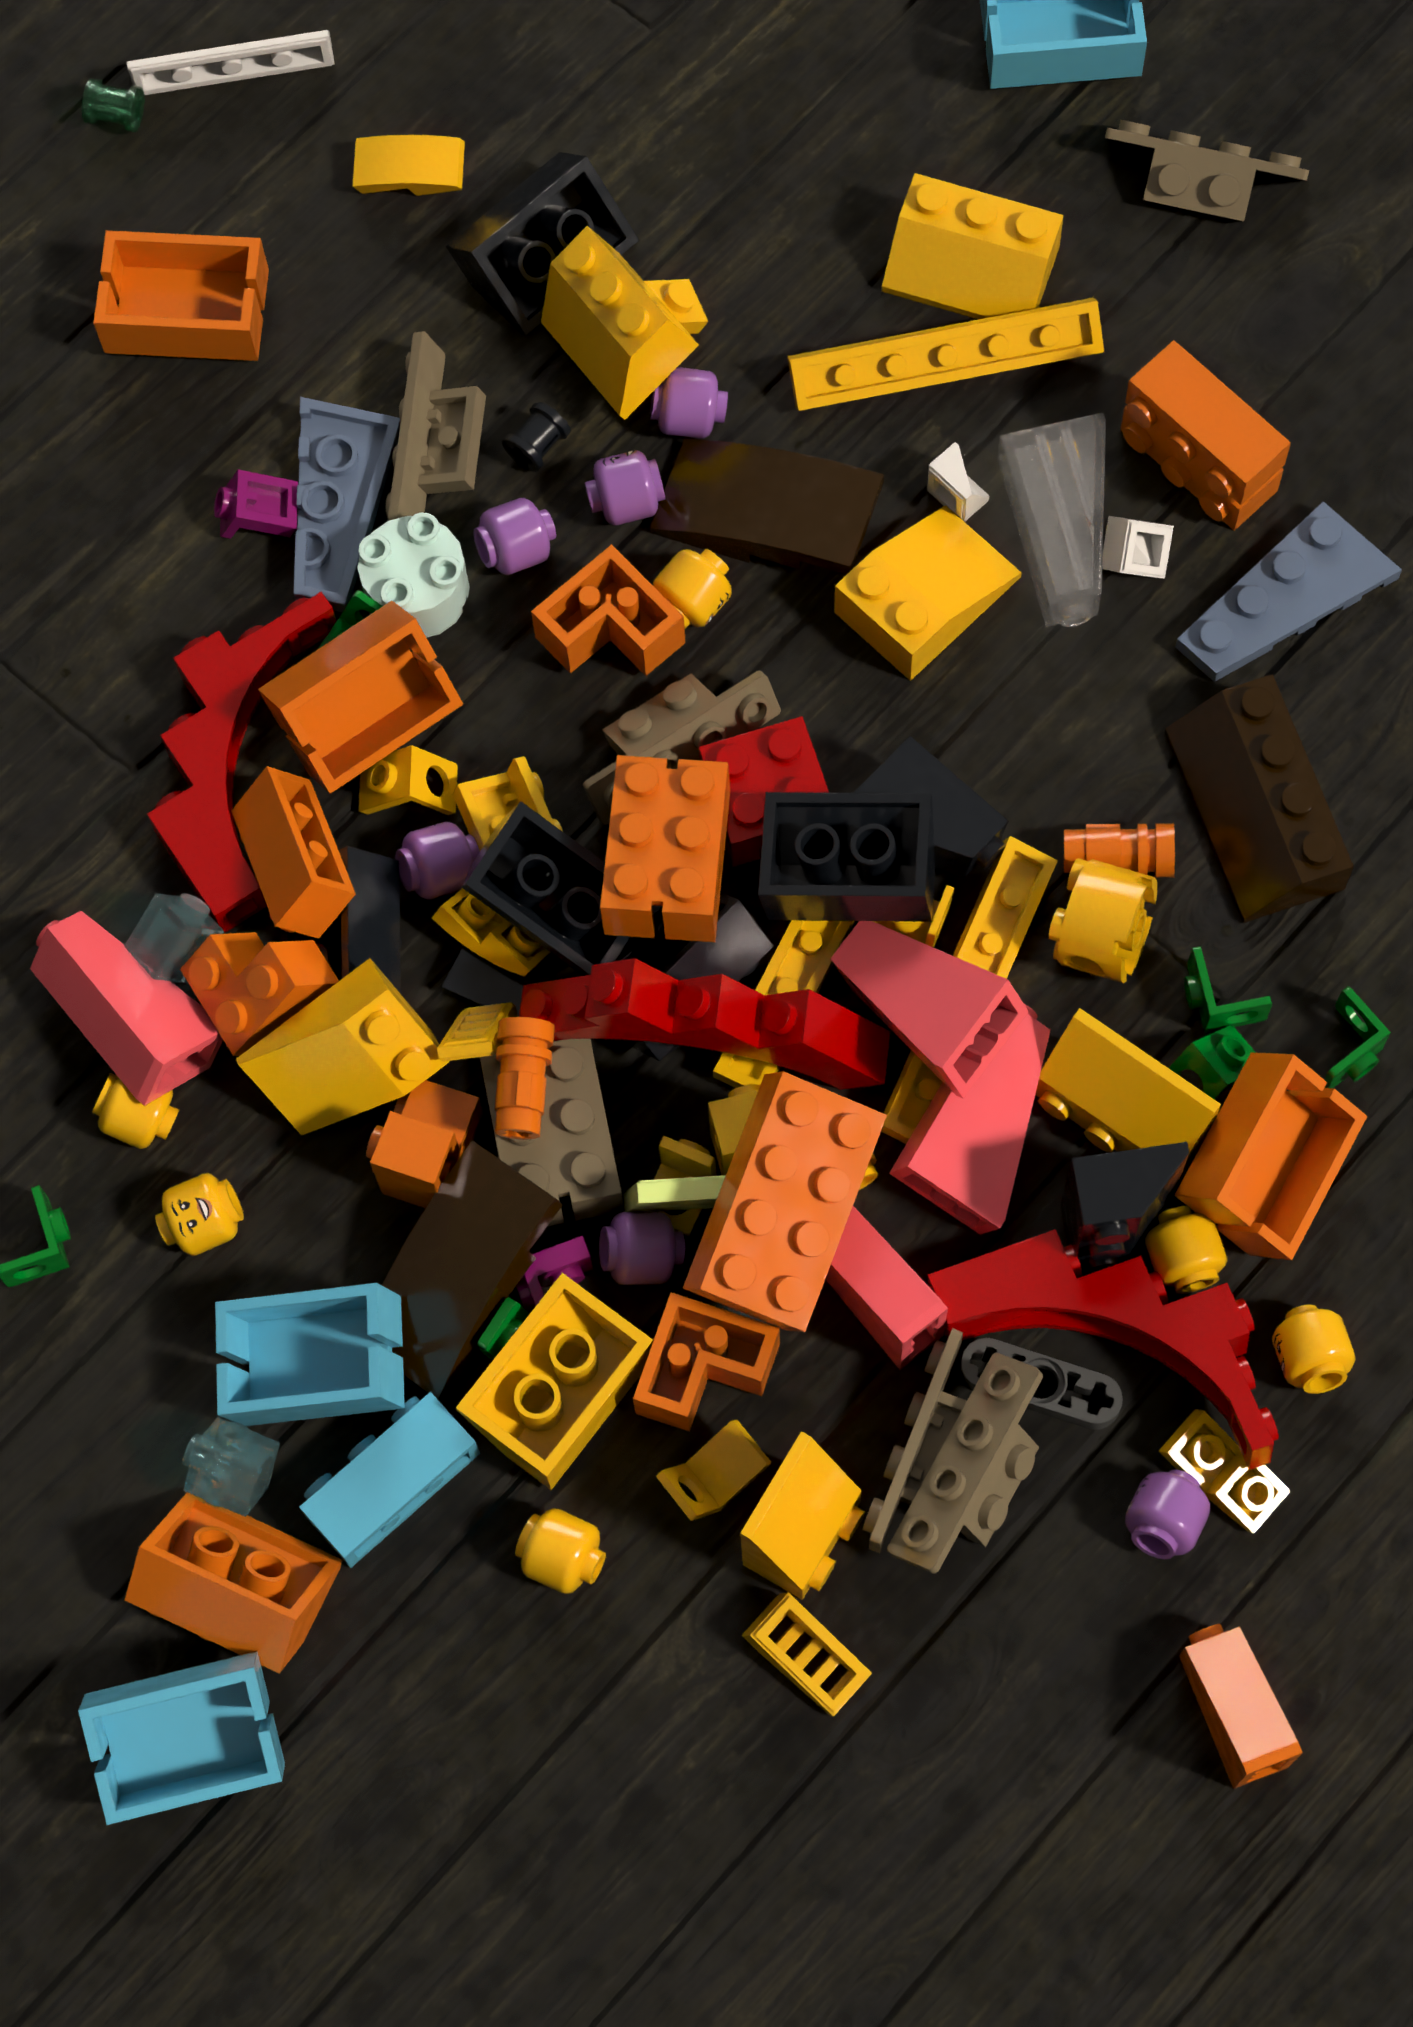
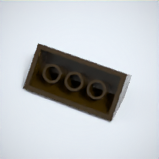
M1273 674L1222 690L1165 728L1164 733L1242 923L1345 890L1354 865Z

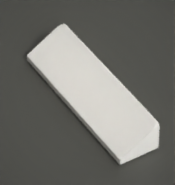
M328 30L127 61V68L136 96L335 65L331 37Z

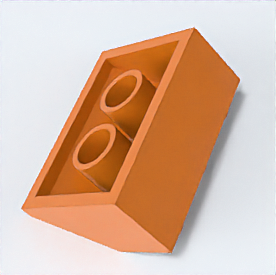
M189 1489L139 1546L125 1601L239 1655L258 1651L261 1666L280 1674L304 1643L341 1568L343 1560L197 1491Z

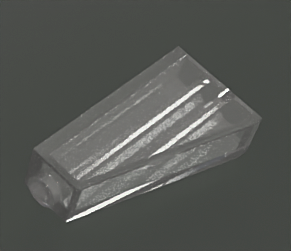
M1103 413L1000 435L998 462L1046 627L1061 624L1064 627H1074L1098 615L1102 594L1106 420Z

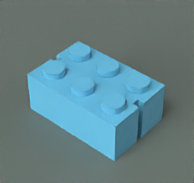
M980 0L990 89L1142 76L1147 37L1142 2H1139V0Z
M378 1283L215 1302L216 1353L242 1365L249 1364V1372L229 1363L216 1364L218 1416L242 1426L405 1409L403 1357L392 1352L393 1347L403 1346L401 1296Z
M258 1651L84 1695L78 1712L91 1762L98 1761L94 1776L107 1825L282 1782L285 1761L273 1713L268 1714L270 1700ZM107 1746H109V1754H105Z

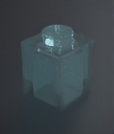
M155 893L124 947L153 979L188 983L180 971L181 967L210 934H223L224 930L209 915L210 908L199 898L186 893L181 894L180 897Z

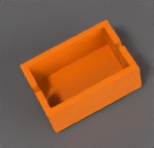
M106 230L100 270L103 281H99L93 322L104 353L258 361L263 325L261 310L265 308L269 267L261 238Z
M1175 340L1168 344L1129 380L1125 400L1127 406L1124 407L1120 429L1125 440L1134 450L1139 453L1146 452L1161 465L1163 474L1172 484L1177 487L1184 486L1197 497L1204 512L1213 520L1223 521L1235 531L1278 491L1284 470L1282 467L1286 463L1291 442Z
M394 601L388 602L258 689L280 728L288 734L286 738L307 773L330 794L463 705L443 666L434 660L437 656L416 618Z
M617 755L600 903L604 935L654 938L655 921L653 906H663L662 915L665 939L716 942L730 800L728 762L678 759L677 769H668L667 758Z
M1251 1052L1174 1196L1194 1212L1201 1213L1218 1224V1231L1248 1255L1292 1260L1359 1134L1367 1115L1336 1089L1325 1088L1327 1082L1294 1054Z

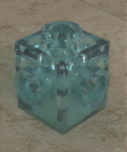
M217 1417L203 1435L196 1433L186 1448L182 1464L189 1467L183 1491L200 1497L211 1505L226 1508L246 1517L269 1488L280 1442L251 1431L243 1424Z

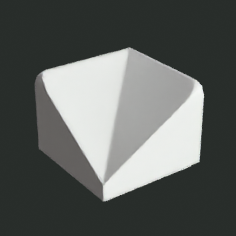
M956 442L929 464L927 491L964 522L988 502L989 495L967 476L961 451Z
M1109 516L1101 568L1119 573L1165 579L1174 526Z

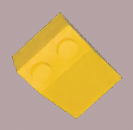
M945 505L874 549L835 585L834 613L911 681L1021 578L1022 572Z
M371 958L236 1058L242 1070L301 1135L401 1098L449 1063V1061L442 1062V1059L438 1060L437 1047L439 1043L431 1029Z
M802 1431L740 1533L743 1565L803 1600L810 1587L817 1591H820L836 1563L835 1560L828 1557L839 1537L847 1542L851 1539L865 1514V1511L858 1508L861 1502V1489L811 1436Z

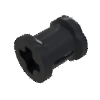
M543 402L534 403L529 409L531 416L515 434H508L502 440V446L509 456L531 472L539 471L544 465L542 460L544 455L558 439H566L571 433L566 420L555 409Z

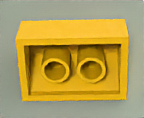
M914 173L898 218L882 283V292L975 319H984L1039 308L1060 247L1064 215Z
M586 226L550 263L541 323L618 415L625 420L699 344L620 253L590 227Z
M1081 1008L1078 1009L1043 1066L1035 1094L1039 1097L1038 1103L1046 1112L1062 1121H1065L1068 1117L1085 1129L1084 1134L1091 1143L1106 1152H1112L1113 1149L1118 1152L1187 1142L1189 1155L1183 1172L1197 1154L1221 1106L1219 1102Z
M562 1273L460 1401L456 1410L505 1456L552 1490L640 1377L653 1339Z

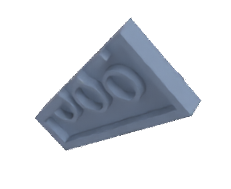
M300 397L301 433L298 448L300 463L299 485H297L298 521L295 536L294 597L295 600L311 598L322 591L333 607V610L343 612L351 600L359 576L357 568L360 556L358 551L359 545L363 538L372 532L393 463V450L398 445L401 421L400 418Z
M1322 502L1179 636L1175 648L1215 682L1271 651L1273 645L1295 633L1299 635L1314 627L1318 620L1339 608L1344 610L1361 600L1362 595L1380 585L1385 587L1399 579L1402 569L1325 502Z

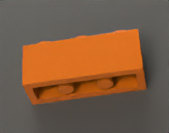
M266 766L231 812L274 926L289 933L297 932L319 939L356 893L311 780Z

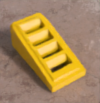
M508 1002L469 1007L463 1010L437 1047L438 1060L442 1059V1062L496 1054V1048L502 1045L497 1041L499 1021L503 1018L518 1017L516 1006Z
M789 1592L780 1593L742 1635L763 1657L831 1717L838 1713L872 1674ZM785 1616H788L794 1623L774 1643L768 1635ZM803 1632H806L812 1639L792 1660L786 1654V1651ZM824 1648L830 1655L811 1676L807 1675L803 1669ZM839 1664H842L848 1671L826 1693L820 1685Z

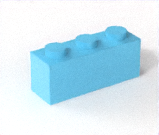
M431 1392L421 1400L413 1397L406 1401L405 1409H397L391 1417L394 1423L378 1438L374 1435L364 1438L349 1453L347 1458L351 1461L334 1477L330 1473L324 1474L304 1493V1497L307 1500L299 1508L350 1568L480 1454L476 1441Z

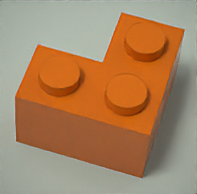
M612 544L531 611L535 638L570 674L609 641L645 676L685 644L684 616Z
M256 932L210 934L180 969L233 1056L242 1055L339 981L314 940L268 942L264 946Z
M425 1080L410 1093L398 1098L394 1112L390 1111L384 1127L377 1125L374 1128L366 1151V1157L371 1159L372 1172L376 1177L382 1194L426 1208L470 1142L474 1140L483 1116L479 1097Z
M671 1292L633 1397L635 1413L690 1432L708 1379L762 1396L780 1346V1328Z

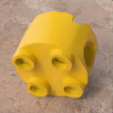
M1077 858L1068 878L1067 889L1072 891L1067 908L1058 907L1050 925L1049 939L1056 941L1053 958L1058 960L1063 966L1124 984L1127 981V974L1132 975L1136 968L1149 933L1153 917L1146 916L1147 911L1144 909L1145 902L1156 904L1157 880L1155 877L1094 859L1086 861Z

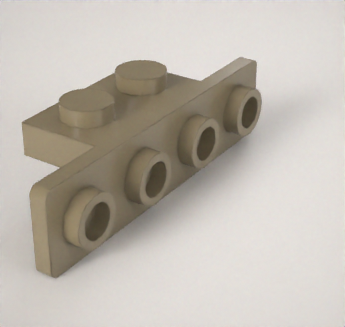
M1120 120L1118 130L1107 127L1105 134L1106 139L1155 149L1143 200L1244 221L1256 171L1304 181L1308 179L1309 170L1299 168L1302 158L1271 152L1269 161L1249 157L1251 147L1221 141L1219 151L1198 147L1200 136L1171 130L1168 140L1148 136L1150 126Z
M425 331L413 333L411 351L406 356L405 396L399 405L400 432L398 445L395 446L392 455L394 475L391 493L388 494L386 499L388 520L413 516L421 512L424 513L427 494L474 490L486 395L478 386L441 390L445 353Z
M760 670L717 697L693 674H689L680 681L670 684L664 691L636 709L623 714L620 719L604 728L603 733L608 744L618 755L667 758L668 769H677L678 759L699 760L700 746L754 731L778 716L781 708L768 677ZM616 761L583 783L591 805L598 819L604 825L610 823Z
M952 1328L946 1343L936 1340L932 1348L925 1372L934 1376L926 1395L919 1392L915 1393L904 1424L913 1427L905 1448L899 1445L894 1446L883 1477L893 1481L885 1501L874 1498L867 1514L863 1530L871 1533L869 1549L872 1551L881 1552L900 1501L911 1505L967 1402L964 1399L943 1392L962 1343L963 1332Z
M994 1353L991 1356L888 1545V1552L893 1557L935 1574L940 1570L959 1532L968 1540L985 1547L987 1546L994 1531L999 1529L1005 1521L1008 1505L1021 1480H1024L1030 1474L1034 1465L1035 1454L1039 1449V1446L1018 1424L1043 1378V1374L1037 1367L1000 1353Z

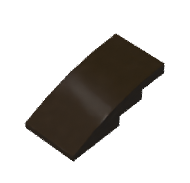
M684 438L664 489L665 500L660 501L657 512L650 526V533L704 550L708 549L714 553L750 563L753 555L796 569H800L803 561L847 575L855 564L884 484V474L833 460L781 449L734 442Z
M473 1140L441 1183L438 1192L430 1200L382 1286L401 1296L403 1346L393 1347L392 1352L403 1357L404 1375L426 1392H431L441 1403L481 1351L478 1346L480 1337L504 1300L536 1259L529 1250L563 1206L551 1194Z

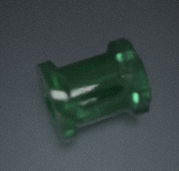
M89 79L83 93L81 109L83 122L95 124L97 121L124 125L126 131L135 133L140 127L144 112L145 98L143 88L133 85L128 90L103 85L99 79Z

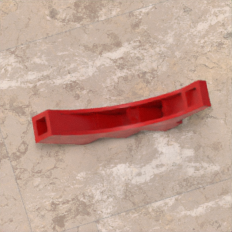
M322 591L311 598H301L294 601L284 610L283 615L265 626L257 625L248 629L239 637L237 643L229 646L218 630L208 637L201 636L193 639L184 646L179 655L173 658L182 681L202 710L196 714L188 713L177 718L169 726L168 731L160 736L170 759L190 788L183 792L174 791L164 796L156 804L155 809L147 813L160 841L222 934L267 907L259 883L241 852L235 820L231 812L234 808L235 770L247 726L262 698L258 689L277 677L293 657L326 638L337 622L333 607Z
M636 958L592 965L591 975L523 985L519 1017L542 1019L554 1024V1041L567 1039H620L684 1045L772 1063L814 1077L840 1090L885 1084L890 1031L810 989L763 995L724 974L677 980Z
M1056 1229L928 1274V1286L948 1308L944 1332L947 1340L952 1328L963 1332L962 1341L987 1333L1006 1330L1050 1328L1096 1335L1130 1346L1160 1361L1184 1377L1210 1400L1227 1419L1249 1470L1271 1463L1274 1441L1279 1439L1278 1430L1267 1407L1258 1408L1251 1392L1252 1389L1256 1388L1252 1370L1244 1356L1238 1357L1247 1353L1250 1331L1254 1330V1322L1243 1298L1235 1300L1228 1283L1168 1303L1167 1293L1161 1277L1157 1271L1148 1273L1141 1256L1083 1276L1082 1268L1078 1257H1075L1073 1246L1063 1247Z

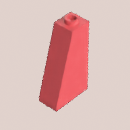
M82 911L61 921L53 920L43 928L36 940V945L39 948L30 970L140 1103L144 1106L211 1067L223 1039L202 1005Z
M859 921L830 958L852 991L956 1096L963 1099L1029 1012L1008 979L873 921Z
M1026 1004L1025 1006L1029 1010L1028 1014L964 1099L956 1096L943 1082L941 1083L889 1173L980 1235L1000 1229L1006 1219L1051 1029L1037 1021V1013Z
M853 1206L827 1273L826 1281L899 1370H901L933 1345L936 1340L944 1336L948 1308Z

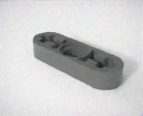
M981 1338L973 1341L967 1346L962 1355L960 1365L961 1377L972 1391L979 1377L977 1376L978 1367L970 1362L972 1359L981 1361L985 1353L992 1355L1000 1353L1038 1369L1051 1372L1057 1380L1058 1387L1056 1392L1044 1399L1032 1397L1026 1409L1087 1429L1099 1430L1111 1425L1118 1417L1122 1407L1123 1396L1119 1385L1111 1377L992 1338ZM1068 1378L1077 1380L1073 1390L1075 1393L1090 1396L1094 1388L1105 1391L1103 1399L1105 1402L1112 1404L1111 1409L1101 1407L1098 1415L1090 1414L1087 1412L1088 1403L1071 1396L1069 1408L1059 1405L1064 1398Z

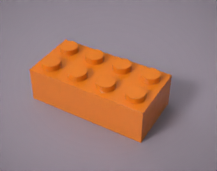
M784 1071L764 1074L683 1289L783 1330L806 1332L887 1115Z

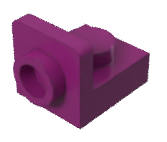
M238 469L225 487L221 486L216 494L214 516L221 519L220 537L231 539L239 528L291 537L297 529L298 481Z
M583 1236L532 1254L536 1257L535 1261L516 1285L523 1308L527 1311L535 1308L544 1296L541 1288L553 1285L562 1273L574 1282L579 1283L585 1278L583 1273L593 1269L591 1257Z

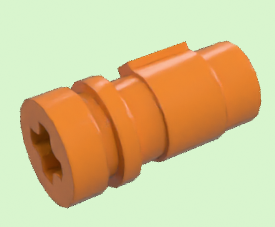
M1174 823L1155 824V829H1147V824H1137V829H1120V824H1086V829L1064 830V873H1070L1075 860L1079 858L1086 861L1094 859L1145 875L1148 872H1155L1156 878L1174 877Z
M508 1017L499 1021L497 1041L502 1045L496 1048V1060L501 1062L500 1074L497 1076L495 1098V1134L501 1137L522 1140L540 1137L547 1084L545 1071L546 1066L552 1064L553 1055L552 1051L547 1048L553 1046L555 1031L554 1024L549 1021L530 1017Z

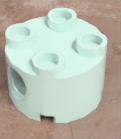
M421 512L413 516L389 520L370 535L363 538L359 545L358 551L360 556L357 568L364 594L382 606L390 601H394L416 618L426 638L441 634L457 622L463 613L462 607L466 602V597L468 599L470 589L460 542L446 526L438 523L435 516Z

